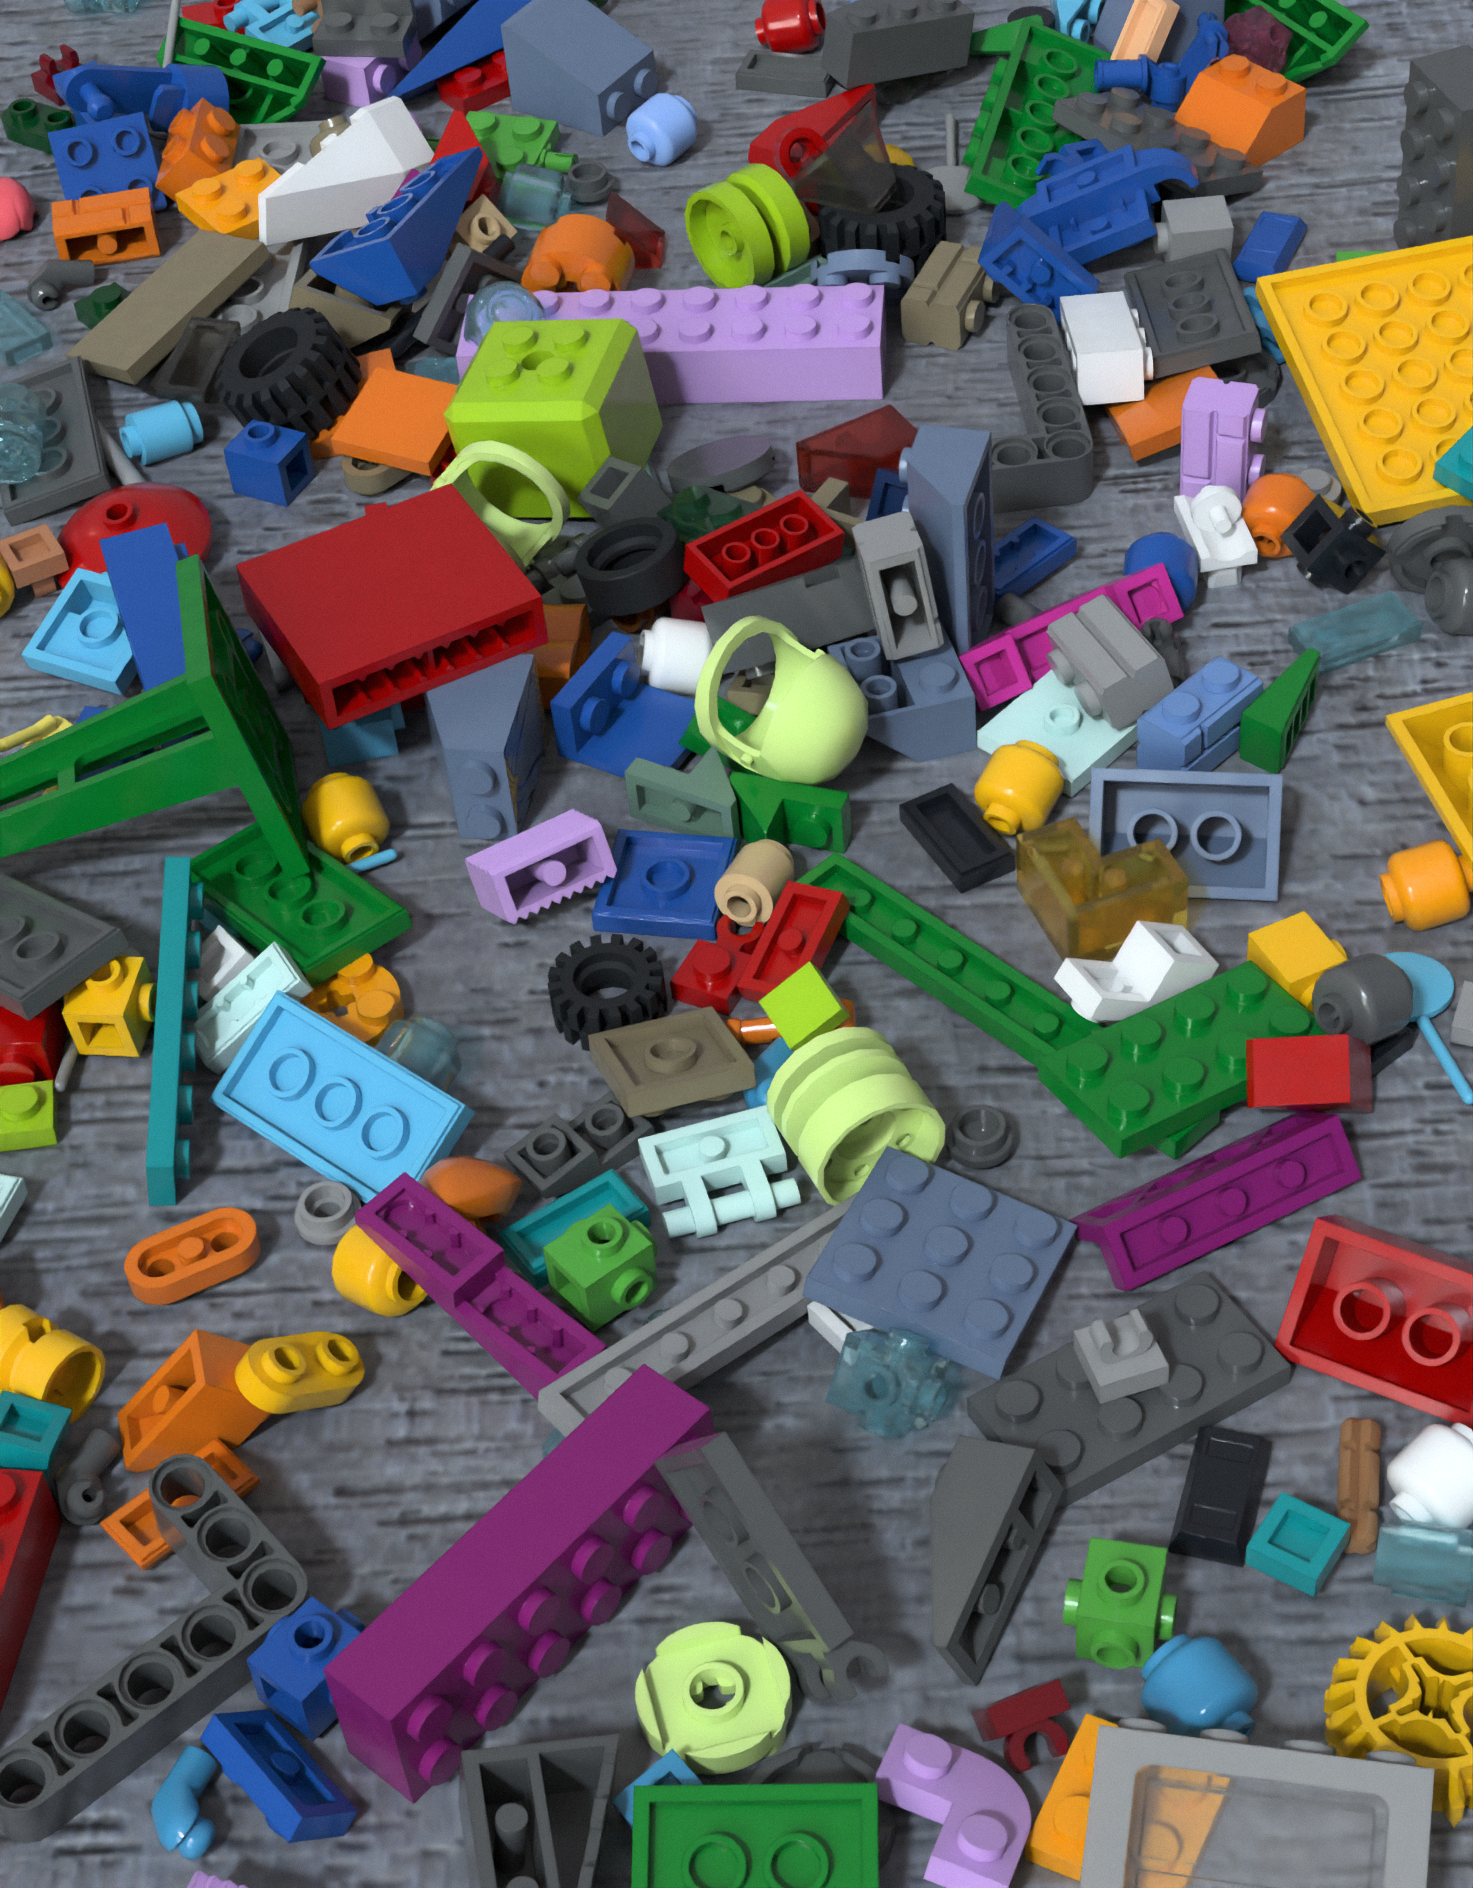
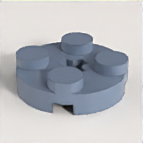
M852 249L836 251L827 254L826 265L820 266L817 259L812 261L810 265V284L814 286H845L856 282L867 285H884L885 307L901 306L902 298L914 281V262L901 254L900 264L886 261V251Z

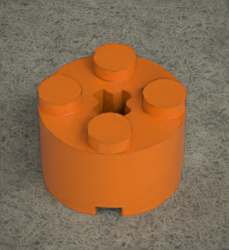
M567 214L559 217L557 223L549 227L546 225L540 231L522 275L521 292L533 293L540 290H548L554 293L585 292L590 289L627 291L635 270L633 250L627 241L624 245L614 235L616 228L608 222L586 214Z

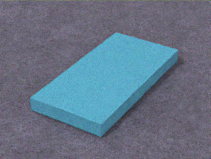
M278 989L208 1101L331 1181L342 1183L365 1203H368L404 1172L419 1182L427 1169L442 1158L449 1156L476 1112Z

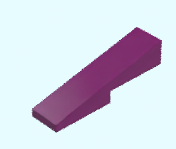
M406 1172L402 1173L354 1214L355 1224L537 1400L541 1389L607 1349L605 1343L505 1266L503 1248Z

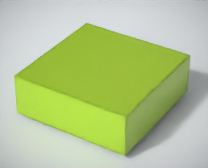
M810 961L758 1001L793 1052L815 1037L831 1032L851 1016L820 970Z

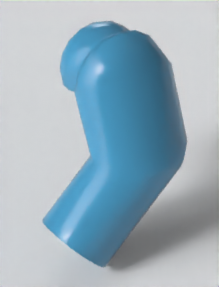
M194 1746L185 1747L156 1793L151 1807L152 1818L160 1844L168 1852L175 1848L187 1860L199 1859L209 1848L216 1835L215 1824L211 1820L199 1815L200 1807L197 1801L217 1770L218 1764L211 1755Z

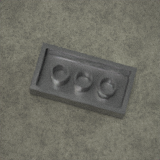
M1464 45L1410 60L1409 83L1404 87V100L1407 107L1405 130L1401 132L1400 136L1403 160L1401 176L1397 179L1399 211L1398 220L1395 221L1393 226L1394 239L1399 249L1473 235V49L1469 45Z

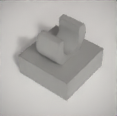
M1138 1308L1130 1310L1129 1315L1105 1322L1102 1319L1096 1320L1091 1326L1073 1331V1349L1100 1404L1169 1383V1365L1142 1311Z

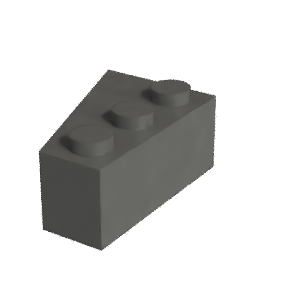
M857 0L827 13L821 68L845 88L965 67L968 61L975 12L959 0Z
M858 557L829 564L701 606L713 647L734 623L748 616L760 615L781 623L797 637L801 645L814 653L817 649L825 652L823 645L833 642L839 644L857 638L869 637L867 631L875 629ZM761 632L747 638L733 652L722 674L744 670L747 680L774 673L776 655L768 633Z
M620 1733L461 1751L458 1804L470 1888H595L615 1784Z

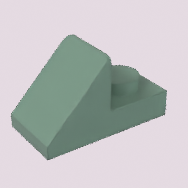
M711 747L690 774L638 757L625 770L631 817L682 834L738 838V845H741L737 799L715 748Z

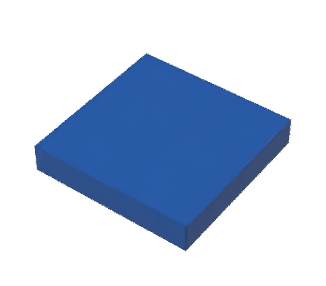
M618 829L611 850L617 872L614 878L606 875L604 883H601L591 915L594 931L716 941V926L723 913L716 904L714 890L719 879L739 853L738 838Z

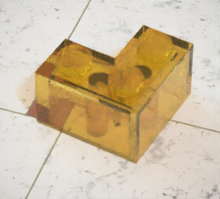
M1075 817L1016 835L1017 890L1063 962L1066 957L1105 961L1116 957L1137 920L1183 925L1187 930L1188 878L1160 838L1101 857Z

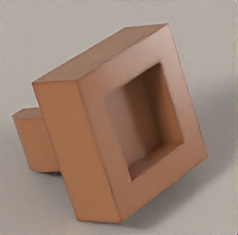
M47 524L0 540V554L8 566L17 589L31 584L36 599L57 592L53 576L69 570L65 552Z

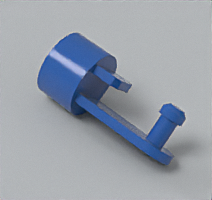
M171 63L165 68L85 64L73 69L66 76L62 87L64 98L68 104L77 111L88 112L97 122L110 119L114 113L133 114L143 111V114H148L152 130L154 132H165L167 135L170 133L168 131L169 126L178 112L183 108L190 111L202 97L213 106L220 107L229 113L227 82L220 68L214 65Z

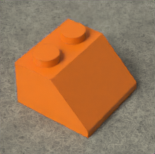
M1233 53L1199 72L1178 109L1174 120L1186 127L1198 128L1210 134L1212 142L1223 148H1231L1244 153L1247 156V162L1259 167L1304 140L1306 88L1286 79L1279 73H1274L1249 61L1244 56Z

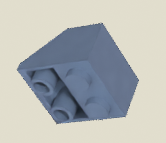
M941 621L939 622L944 644L939 646L940 648L894 661L886 660L878 635L827 646V654L834 656L847 668L868 701L867 736L917 762L977 750L975 694Z

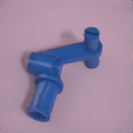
M1207 12L1202 13L1197 19L1198 33L1178 64L1163 62L1158 65L1145 54H1139L1138 59H1096L1094 63L1095 91L1111 90L1114 87L1137 89L1139 94H1145L1152 100V107L1175 111L1180 108V102L1189 92L1199 72L1206 68L1212 58L1216 59V53L1219 59L1224 58L1228 54L1227 29L1213 12L1209 13V18Z

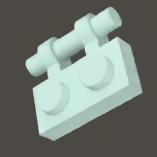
M767 1105L638 1139L640 1157L657 1205L683 1198L686 1204L685 1207L662 1213L668 1239L694 1233L697 1239L717 1234V1226L753 1217L756 1223L776 1218V1210L801 1203L798 1186L794 1177L771 1184L768 1183L766 1176L787 1171L786 1152L775 1124L767 1113ZM743 1183L745 1191L711 1200L707 1194L709 1191Z

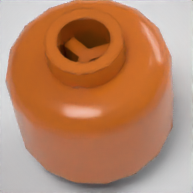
M1278 473L1267 474L1257 478L1249 487L1241 504V515L1258 549V555L1272 558H1286L1293 555L1280 536L1316 497L1308 485L1296 475Z

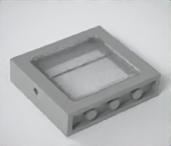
M1140 1718L1121 1719L1118 1721V1727L1099 1725L1080 1888H1427L1435 1769L1416 1767L1415 1758L1393 1751H1372L1367 1753L1366 1760L1333 1756L1331 1747L1309 1740H1288L1283 1743L1282 1749L1249 1745V1738L1246 1735L1225 1729H1206L1200 1732V1738L1167 1734V1727L1163 1724Z

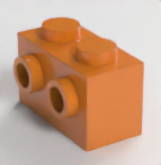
M203 97L190 111L186 108L181 109L169 126L168 131L170 133L161 156L162 161L155 187L177 202L175 193L192 187L200 179L212 178L231 170L241 126L234 121L233 117L226 110L213 106Z

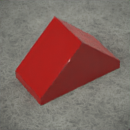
M1350 1034L1246 1040L1247 1108L1356 1114L1373 1113L1371 1046L1367 1047L1365 1042Z

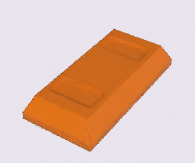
M217 1437L193 1454L209 1463L241 1500L249 1496L261 1483L260 1479ZM149 1487L100 1522L101 1528L143 1571L150 1570L174 1552L157 1529L149 1496ZM193 1495L182 1496L171 1505L176 1507L190 1506L196 1503L200 1497Z

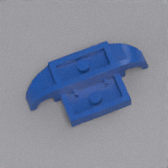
M1128 144L1036 183L1037 193L1021 203L1016 211L1020 215L1024 214L1084 267L1102 256L1125 247L1136 246L1145 239L1157 234L1151 205L1161 200L1157 183L1168 179H1179L1190 188L1200 183L1197 169L1182 154L1165 148L1134 151L1132 145Z

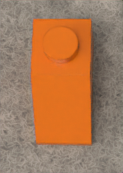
M196 1328L117 1413L125 1470L139 1473L155 1469L161 1461L173 1455H193L216 1437L230 1450L238 1448L261 1423L265 1422L271 1413L263 1411L250 1403L237 1387L234 1376L236 1365L251 1345Z

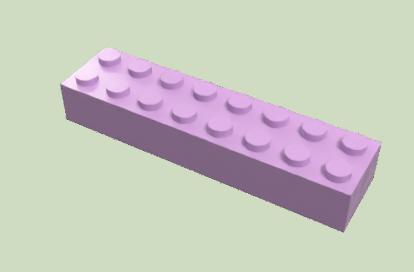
M859 282L850 283L845 286L799 284L793 287L763 288L757 285H748L741 288L723 289L697 286L683 290L641 288L636 291H605L602 289H590L585 292L560 293L540 290L533 293L502 294L491 291L479 295H469L456 353L459 379L461 381L485 333L494 322L622 318L638 330L657 404L883 399L887 344L884 285H867Z

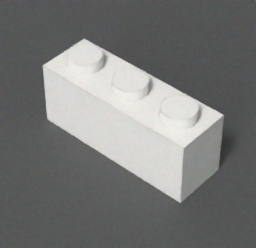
M1123 291L1060 297L1061 339L1082 406L1144 400V381L1153 380L1151 347H1146L1144 328H1139L1137 309H1129Z

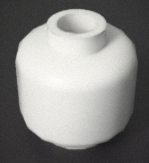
M661 617L655 621L651 630H642L638 645L637 665L640 670L639 676L646 677L647 685L677 695L695 697L702 668L713 649L706 623Z
M1454 1423L1451 1428L1442 1424L1425 1426L1388 1465L1387 1480L1396 1495L1389 1502V1505L1394 1513L1416 1533L1424 1535L1429 1528H1432L1446 1536H1459L1473 1523V1430L1466 1425Z

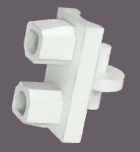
M1205 486L1195 498L1186 495L1174 496V512L1187 542L1195 549L1199 560L1198 567L1200 572L1203 573L1208 588L1239 584L1241 582L1242 566L1257 563L1258 549L1241 515V501L1237 493L1227 486Z

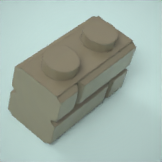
M942 240L937 244L900 302L902 337H904L906 342L923 345L933 342L935 347L957 351L970 332L977 333L980 330L986 305L988 302H997L1002 288V284L993 281L978 263L982 247L970 245L968 249H965L963 244Z

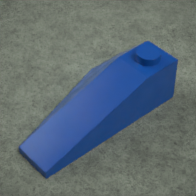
M480 147L470 148L436 160L400 188L401 196L390 200L384 205L376 206L365 215L369 223L360 228L354 236L351 230H344L333 238L309 262L313 272L377 306L397 300L400 305H406L420 299L428 291L426 285L441 270L483 157Z

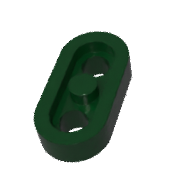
M29 98L13 101L1 115L5 135L10 141L49 154H53L47 133L77 126L73 113L35 102Z

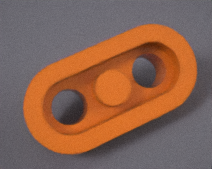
M232 1207L218 1208L141 1240L128 1252L124 1261V1270L130 1289L138 1300L150 1305H165L243 1273L258 1259L261 1252V1242L256 1224L247 1212Z

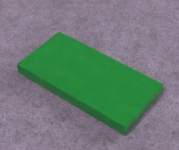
M258 821L191 859L192 882H204V909L261 953L274 941L288 951L312 988L335 975L338 971L366 953H371L412 928L407 909L307 838L311 872L287 880Z

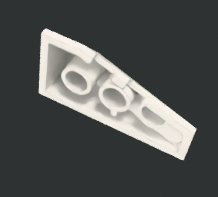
M391 96L360 108L349 117L351 126L339 136L329 134L320 142L321 151L306 164L295 163L258 195L259 242H263L267 246L363 227L369 223L365 214L374 207L389 202L411 169L422 172L429 167L434 152L401 98Z

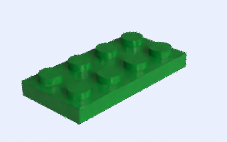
M1250 960L1039 1058L1037 1078L1119 1159H1122L1247 1098L1246 1040L1329 1034L1325 1033L1318 1026L1315 1017Z

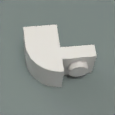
M1137 920L1112 962L1066 957L1054 979L1071 997V1005L1079 1015L1089 1021L1105 1023L1107 1026H1110L1211 979L1219 964L1183 925Z

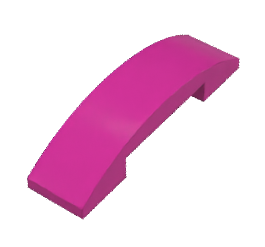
M1163 562L1143 568L1064 601L1001 631L958 655L960 664L975 694L977 711L983 712L1033 688L1032 684L1036 683L1051 670L1046 654L1053 650L1046 632L1048 625L1071 611L1077 614L1080 606L1101 594L1108 596L1139 631L1141 626L1149 619L1162 618L1172 623L1183 618L1184 614Z

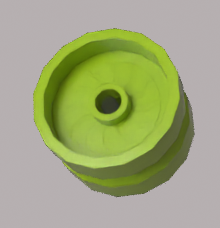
M751 163L732 173L724 182H714L696 191L688 198L684 214L686 232L693 253L704 272L720 289L741 288L748 285L760 286L771 280V277H777L807 260L810 250V235L803 208L790 185L777 171L767 165Z

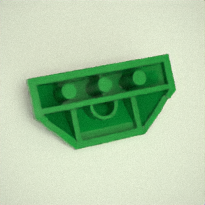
M1225 0L1224 26L1228 32L1227 43L1229 45V51L1226 56L1233 53L1244 56L1249 61L1274 73H1279L1297 84L1335 65L1370 25L1365 19L1335 0Z
M179 17L173 63L214 65L220 68L225 76L229 91V114L237 124L286 122L308 103L326 64V60L322 57ZM166 37L156 56L161 68L163 65Z

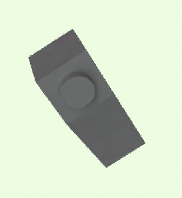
M959 1435L947 1463L940 1468L937 1474L935 1489L930 1497L933 1646L964 1684L977 1687L1064 1488L1036 1449Z

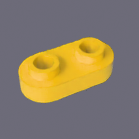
M316 1331L256 1341L236 1365L234 1376L240 1392L254 1406L269 1413L285 1414L343 1403L362 1381L365 1369L357 1348L350 1340L339 1334Z

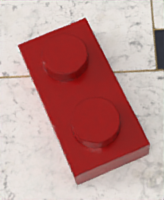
M504 50L496 52L491 58L472 67L461 68L454 75L437 82L439 99L454 110L463 111L466 117L469 111L477 112L511 96Z
M787 881L737 984V988L745 1000L759 1003V1000L809 961L821 970L850 908V904L843 892Z

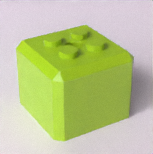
M622 318L494 322L485 333L443 414L456 455L470 443L492 440L513 446L544 466L563 487L569 499L571 510L569 517H592L576 498L609 456L638 465L644 469L663 427L638 330ZM479 461L468 467V474L475 488L489 503L504 514L513 518H552L553 512L545 494L531 479L518 470L498 462Z

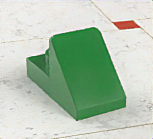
M732 771L729 782L737 799L740 834L747 844L762 839H770L779 842L783 846L786 843L845 854L852 839L848 792Z

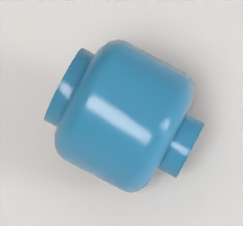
M1188 1634L1175 1636L1156 1650L1142 1667L1140 1674L1145 1683L1140 1693V1701L1145 1711L1155 1722L1167 1727V1734L1200 1738V1732L1203 1730L1225 1729L1249 1737L1254 1730L1256 1723L1250 1717V1714L1254 1710L1259 1697L1257 1684L1227 1648L1215 1637L1200 1636L1191 1639Z

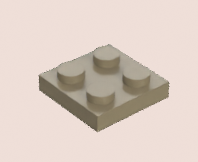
M712 1006L588 1035L591 1059L629 1118L639 1115L646 1117L658 1116L668 1112L672 1107L701 1100H724L732 1096L734 1092L756 1087L754 1063Z

